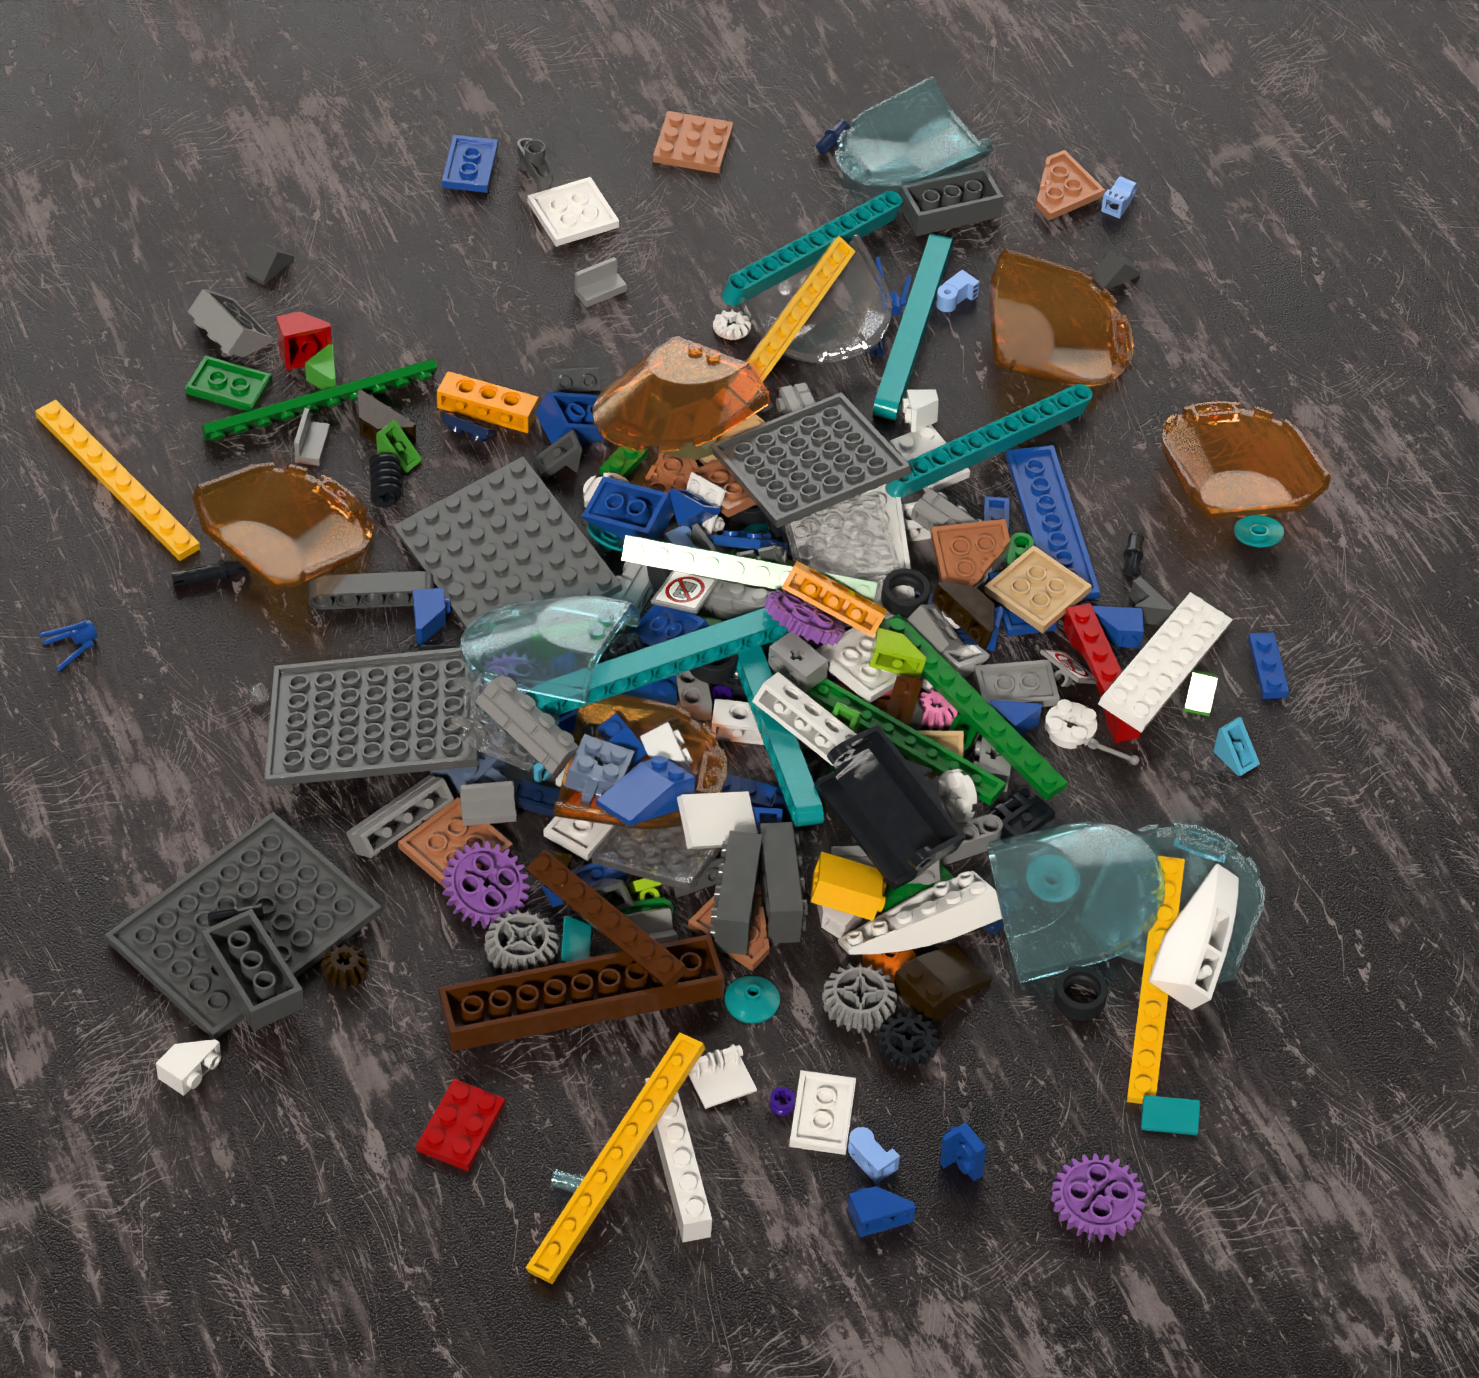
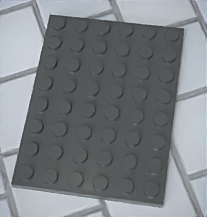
M523 456L393 525L395 533L421 569L433 575L435 588H444V598L450 599V609L477 646L480 645L485 657L491 661L493 660L494 653L502 657L504 650L509 653L529 642L533 631L554 628L623 590L620 581Z
M480 645L274 666L264 779L266 786L479 766L480 706L475 701L481 694L482 651Z
M272 812L107 932L105 940L211 1039L216 1040L245 1017L204 952L201 931L210 927L208 923L209 912L232 909L233 905L243 907L262 903L264 921L260 920L294 977L297 978L324 957L325 951L331 952L333 945L338 947L382 913V906L279 816Z

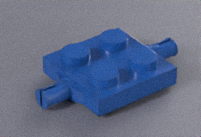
M724 530L723 535L707 534L713 545L720 547L758 550L759 548L777 545L778 547L782 546L783 550L788 551L787 542H780V539H771V534Z

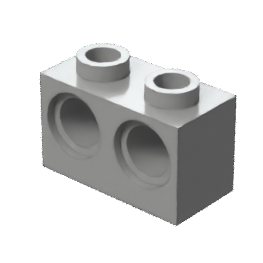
M690 671L677 674V705L674 708V713H679L680 723L711 720L712 700L708 683L698 680Z

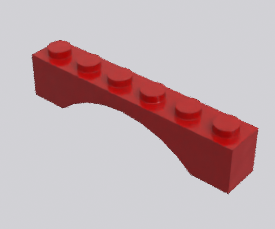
M1091 604L1067 607L1063 629L1071 646L1076 648L1087 662L1100 697H1102L1121 675V668ZM1104 709L1106 724L1115 743L1140 738L1141 732Z

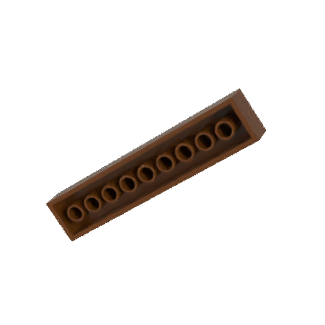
M708 934L660 944L688 969L669 990L623 951L439 987L440 1009L451 1052L723 998L725 978L711 935Z

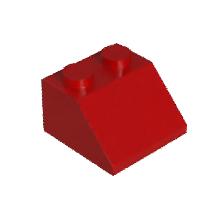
M302 312L276 316L279 352L286 370L305 367V363L328 344H332L330 323Z

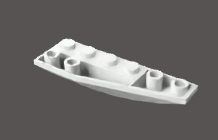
M1219 864L1214 865L1163 937L1148 980L1191 1010L1210 1001L1227 953L1236 915L1239 878Z
M974 871L963 872L956 878L938 882L933 887L918 893L876 917L873 921H869L839 938L838 943L849 955L906 951L953 939L1002 919L997 893L992 886Z

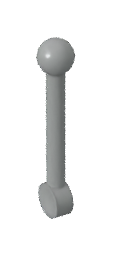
M1090 739L1087 744L1091 749L1098 748L1129 760L1132 765H1137L1140 761L1137 755L1130 756L1099 744L1096 739Z

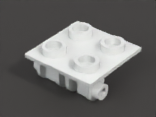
M691 472L685 489L719 508L726 493V490L694 472ZM717 514L699 526L706 535H711L712 531L723 530L725 523Z
M732 1044L729 1048L720 1051L717 1049L714 1053L708 1052L707 1055L698 1059L689 1073V1077L705 1109L757 1091L740 1057L743 1056V1050L740 1045L735 1046Z

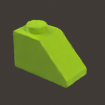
M878 628L871 646L869 667L919 679L926 662V657L904 634Z

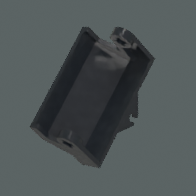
M875 725L841 742L827 754V758L833 766H840L834 772L818 779L814 787L893 890L911 882L935 862L955 852L966 838L938 802L939 778L935 777L933 781L927 780L925 775H930L932 769L906 760L879 725Z

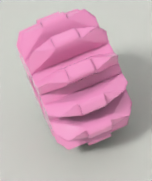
M930 688L928 693L921 692L918 698L923 711L921 727L928 726L930 731L934 728H937L939 731H942L944 727L950 728L954 718L958 715V711L939 692H935L932 688Z

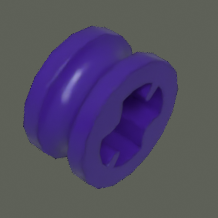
M719 685L710 690L713 710L716 697L732 700V691L726 686Z
M787 1087L774 1089L770 1096L769 1106L771 1111L778 1116H786L792 1113L796 1098L794 1092ZM779 1098H784L786 1105H781Z

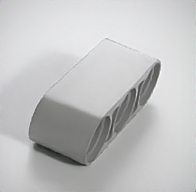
M988 814L957 824L966 838L955 852L940 859V864L942 866L996 848L1000 844L1003 827L1002 820L996 815Z

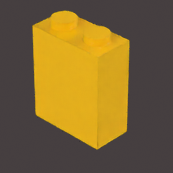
M821 851L813 872L811 902L873 921L877 911L882 912L886 900V896H883L886 882L883 881V876L875 867Z

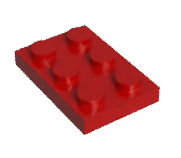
M453 1079L416 1144V1151L469 1171L505 1106V1098Z

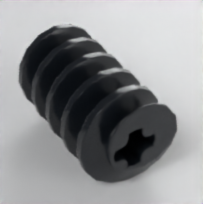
M377 454L369 459L371 501L378 507L386 508L392 506L402 496L400 459L392 454Z

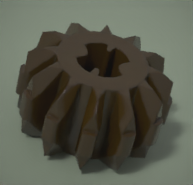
M344 942L341 948L333 945L332 952L325 951L321 970L326 982H331L334 989L342 985L346 991L348 985L357 988L358 981H365L366 973L369 970V962H367L364 950L358 951L356 944L349 948Z

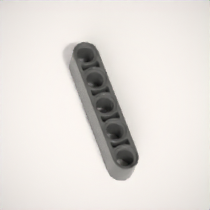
M425 571L314 576L309 580V604L312 608L319 610L413 606V590L434 589L433 575Z

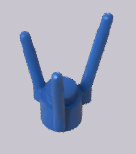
M876 257L880 281L879 286L883 300V313L887 316H897L901 314L902 307H905L907 304V295L912 276L910 274L907 275L902 297L897 292H887L879 257Z
M83 620L77 624L42 632L39 634V637L53 636L44 640V645L71 637L75 644H82L81 647L56 668L57 671H61L86 649L94 646L92 640L97 638V632L90 620Z

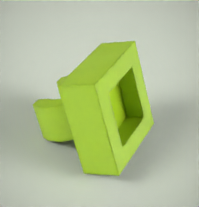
M659 874L633 881L628 884L631 895L639 893L637 899L640 901L645 900L644 896L646 893L652 894L653 898H660V894L655 888L662 885Z

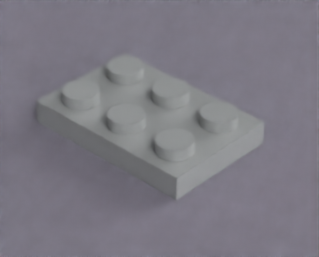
M1049 660L974 666L978 693L988 703L990 700L1037 703L1042 704V707L1056 706L1058 701H1060L1051 661Z

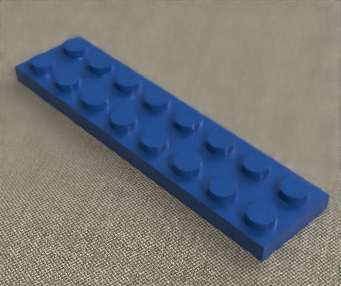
M1054 445L1006 450L1005 458L1028 533L1034 540V546L1092 585L1091 592L1082 600L1099 599L1100 589Z

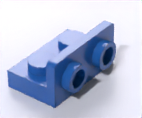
M966 1122L959 1127H951L942 1137L941 1166L945 1168L957 1161V1165L963 1174H968L973 1181L981 1178L984 1173L986 1146Z

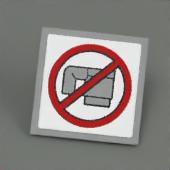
M673 570L652 598L651 604L697 614L720 581L717 578Z
M1041 649L1040 653L1060 669L1054 673L1055 680H1059L1064 675L1065 680L1061 685L1062 687L1070 686L1072 680L1076 683L1096 684L1092 673L1065 651Z

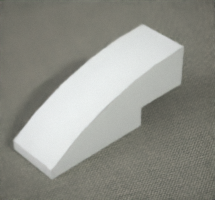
M961 645L957 650L945 651L941 656L965 679L974 672L975 665H982L988 660L990 655L978 645ZM920 675L919 680L923 681L921 687L928 692L932 688L935 692H938Z

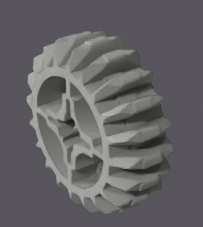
M517 909L515 914L512 915L507 911L505 918L497 916L495 923H490L489 931L485 934L486 943L484 948L489 962L493 963L495 970L502 968L504 975L509 972L515 973L553 964L558 953L559 937L556 934L555 926L550 925L548 918L541 919L540 912L531 915L529 909L526 913H521ZM506 939L508 941L507 946L503 948L500 944ZM541 940L543 945L538 949L536 942Z
M861 962L857 967H853L849 963L846 966V970L839 967L836 974L831 973L829 980L824 984V992L822 993L823 1008L825 1012H828L830 1020H836L837 1027L846 1025L847 1032L852 1028H857L858 1033L863 1028H866L870 1033L873 1030V1026L880 1029L883 1022L887 1023V1018L891 1017L895 1012V1003H897L895 984L890 983L889 975L883 976L882 969L874 971L872 964L864 968ZM858 993H860V999H862L861 1003L859 1002Z

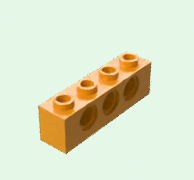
M447 372L437 390V408L524 433H529L537 418L535 411L539 406V397L507 387Z
M796 561L782 586V589L872 638L887 612V609L799 561Z

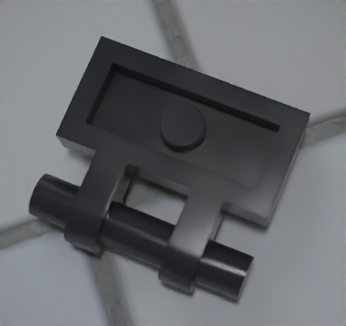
M1025 787L1020 791H1014L1009 794L1007 800L1003 803L995 804L991 807V811L986 814L996 815L1002 820V833L1016 845L1051 821L1055 816V811L1037 795L1028 800L1030 792ZM1014 807H1015V808H1018V809L1015 810L1013 813L1010 811V810L1013 809Z

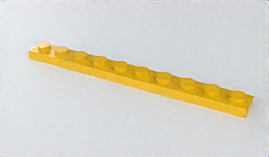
M840 236L832 241L728 387L745 403L753 397L856 252Z
M57 400L35 411L36 418L179 561L200 550V543Z
M1158 856L1127 1095V1102L1142 1104L1145 1095L1156 1096L1168 994L1148 980L1163 937L1178 917L1185 859Z
M679 1032L527 1264L526 1269L530 1274L550 1284L554 1283L706 1049L702 1042Z

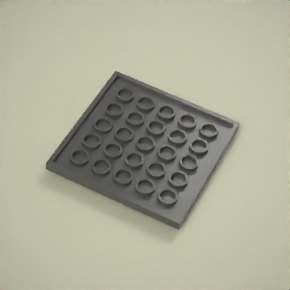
M842 392L711 444L712 454L776 528L786 526L791 522L911 474V467L908 462Z

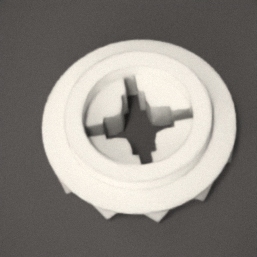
M733 309L730 312L723 310L721 314L715 316L713 329L717 335L724 339L737 340L745 337L750 332L751 323L749 322V316H744L742 311L736 313Z

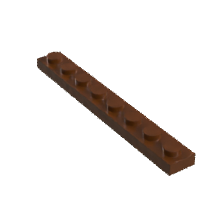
M546 850L541 852L526 867L531 876L668 990L688 971L680 960Z

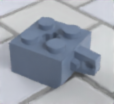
M584 734L569 767L564 787L582 792L580 805L590 808L594 797L599 798L629 773L635 751Z
M479 737V766L430 771V775L443 778L450 792L460 797L461 785L508 781L501 774V771L505 768V752Z

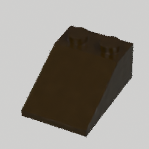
M954 944L914 958L896 971L894 980L895 993L918 1015H922V1019L925 1022L931 1021V1025L991 983V979Z

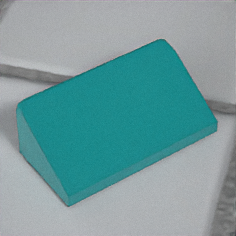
M564 916L561 963L590 958L591 925Z
M1145 1095L1141 1105V1130L1198 1135L1200 1101Z

